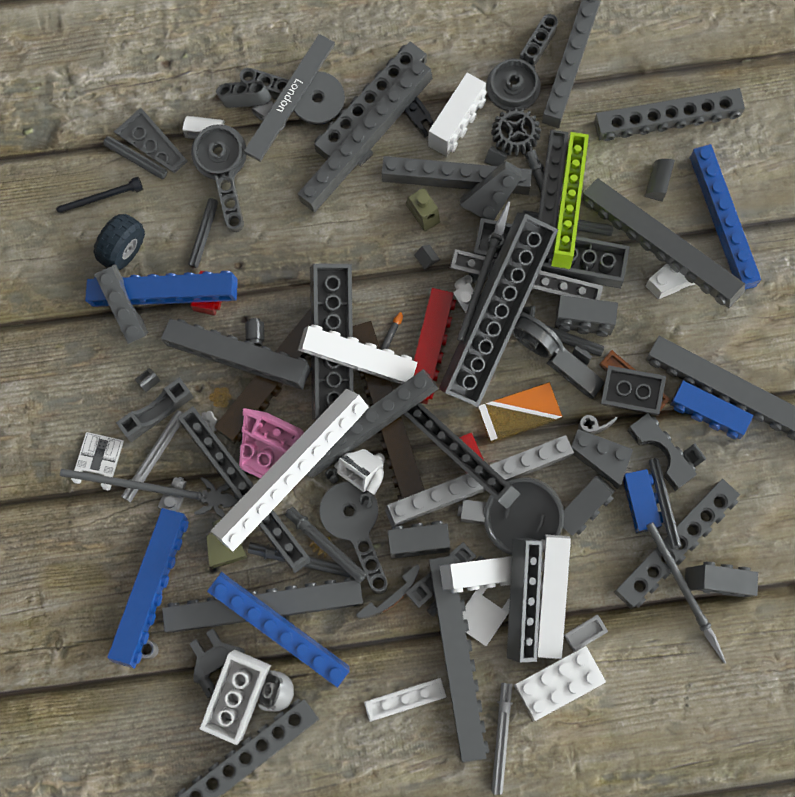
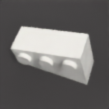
M665 264L649 278L646 287L657 299H661L695 283L688 282L684 275L673 271L669 264Z

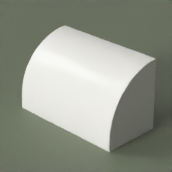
M186 116L183 133L185 138L195 139L203 129L212 125H224L225 121Z

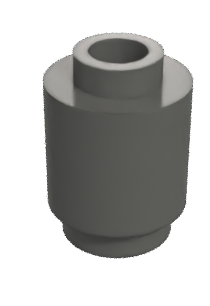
M259 318L249 319L245 323V340L261 347L264 342V322L260 321Z

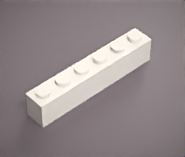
M312 324L304 328L298 351L399 384L405 383L414 376L417 362L412 361L410 356L401 355L400 357L394 355L395 352L392 350L383 349L382 351L376 349L377 346L374 344L365 343L364 345L358 343L359 340L356 338L347 337L346 339L340 337V333L323 331L322 327Z
M545 535V540L541 539L543 541L542 552H544L541 569L537 657L562 659L571 538L569 536Z

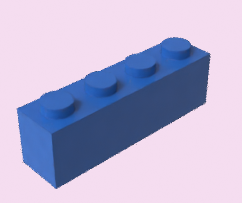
M682 381L670 404L677 412H685L698 422L704 421L709 424L710 428L717 431L722 430L732 439H741L744 436L754 416L685 381Z

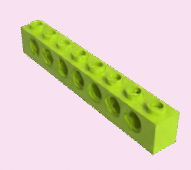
M570 132L556 226L558 232L555 236L551 263L553 267L570 269L574 257L589 139L587 134Z

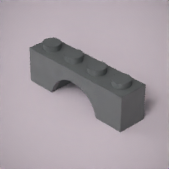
M116 264L95 273L94 275L127 343L129 344L146 336L149 332L141 316L136 312L128 298L124 280Z
M179 377L166 386L152 403L140 410L131 411L117 421L116 424L127 439L133 442L194 397Z
M647 413L628 428V433L639 446L650 444L664 452L667 458V470L664 478L675 491L697 475L694 465L685 460L682 450L678 446L675 447L673 445L670 435L660 429L659 422L654 416H650Z

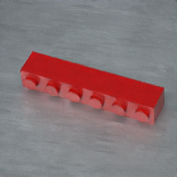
M436 288L431 289L414 361L417 362L414 376L424 369L432 380L437 382L439 370H436L438 363H442L444 353L441 352L442 345L446 346L448 338L445 331L446 328L451 326L452 317H449L451 310L454 311L457 301L454 299L453 292ZM434 393L420 403L428 405L429 399L433 400Z

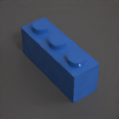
M648 469L626 473L623 478V484L636 534L649 531L646 525L651 522L659 529L662 527L663 516L661 511L658 512L656 505L659 504L657 493H653L652 485H654L652 474L648 473Z

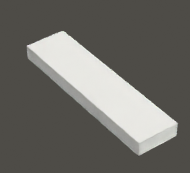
M441 678L365 701L364 704L369 721L371 722L444 699L446 694Z

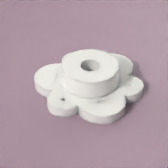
M207 411L202 413L204 421L213 432L216 431L214 426L217 423V419L214 417L213 412Z

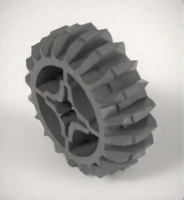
M516 107L513 111L509 108L506 110V113L502 111L500 117L497 116L492 124L491 135H493V142H497L496 147H502V152L508 150L509 156L512 152H515L516 157L519 152L525 155L526 150L531 151L532 147H536L537 141L540 140L539 134L541 129L539 128V121H536V116L530 117L531 112L524 113V108L521 111H517ZM524 125L529 128L531 135L527 134ZM502 128L508 134V139H506L502 134Z

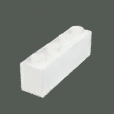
M512 556L440 566L443 590L451 589V593L463 592V587H467L468 591L480 589L479 585H484V588L496 587L498 582H500V586L510 585Z

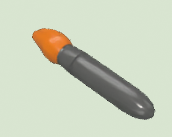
M399 312L393 319V323L386 334L380 350L388 349L398 329V325L403 320L402 312Z

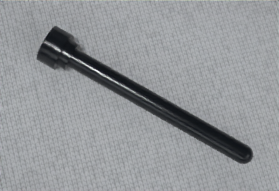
M139 176L131 178L128 184L60 205L56 208V211L63 213L128 191H135L137 193L143 191V186Z

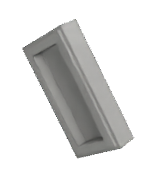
M596 615L564 634V637L573 652H576L606 634L608 630L600 617Z

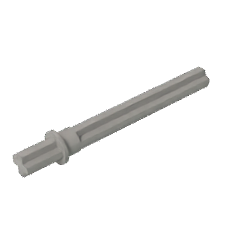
M179 410L175 412L131 481L144 483L181 424L178 417L183 412ZM126 488L121 497L131 503L138 489Z
M501 683L500 701H497L499 703L491 791L495 795H502L509 716L511 705H513L511 702L512 684Z

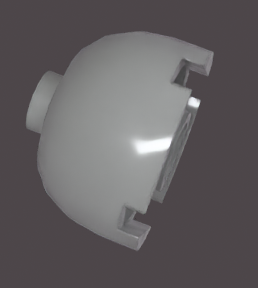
M269 670L259 696L260 703H257L258 707L271 712H279L287 708L294 696L291 679L282 672Z

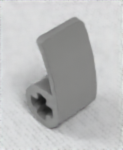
M586 415L581 419L578 429L594 435L612 426L616 422L617 416L607 424L599 427L594 416ZM586 422H588V425H592L590 429L584 426Z

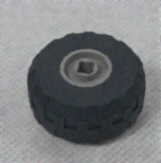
M127 214L114 216L102 228L94 244L93 253L96 260L106 268L116 264L118 270L123 269L133 260L143 243L145 236L143 225Z

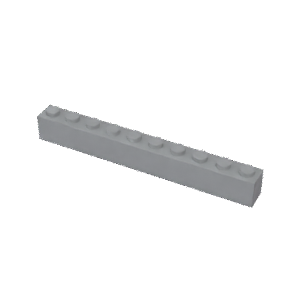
M565 435L493 463L490 466L506 481L568 459L574 452ZM465 474L386 506L385 512L391 526H399L486 490L469 474Z

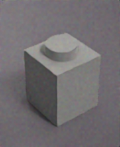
M463 499V504H459L457 516H461L460 522L484 525V510L487 502Z

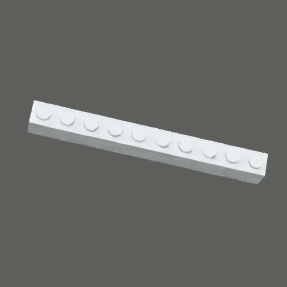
M346 388L218 522L211 532L223 545L234 551L364 414L369 407L360 395Z

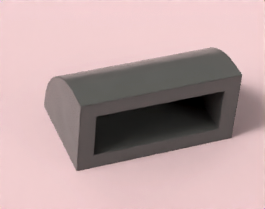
M658 159L654 162L645 193L646 198L663 201L675 160Z

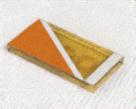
M550 382L481 404L477 407L490 443L563 418Z

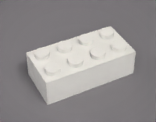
M466 73L429 130L428 146L446 157L450 151L452 153L455 151L458 139L464 137L467 125L473 123L477 115L476 111L478 108L481 109L486 102L485 96L487 91L485 90V82Z
M585 646L515 684L514 687L534 722L606 683L588 648Z
M237 650L230 652L223 666L200 730L235 745L242 741L271 665Z

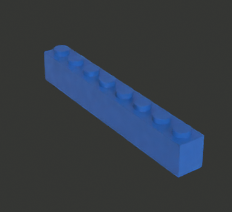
M709 144L695 148L691 153L690 161L731 273L745 283V290L754 288L761 281V277L713 147Z
M206 271L202 272V274L186 272L184 275L167 273L166 276L149 274L145 277L130 275V277H122L126 293L132 305L237 301L238 279L230 271H221L220 273ZM96 277L94 279H87L85 301L92 307L109 306Z
M161 509L107 657L113 663L135 669L136 664H139L141 661L142 647L148 641V631L150 625L154 624L156 608L162 602V591L168 585V575L170 569H173L175 565L176 552L182 546V535L188 529L189 522L184 513Z
M223 572L218 575L207 590L208 593L337 688L350 672L348 664Z

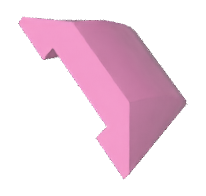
M244 408L239 466L242 470L261 479L303 435L304 431L267 412Z

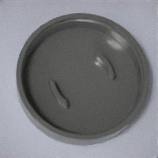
M520 477L507 481L520 493L508 509L492 495L488 498L484 510L485 529L491 541L500 550L509 555H512L513 538L545 540V535L560 536L562 532L564 509L561 500L549 485L538 479Z

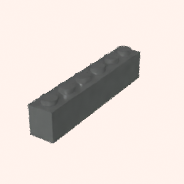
M513 538L507 658L517 662H537L543 541L531 538Z

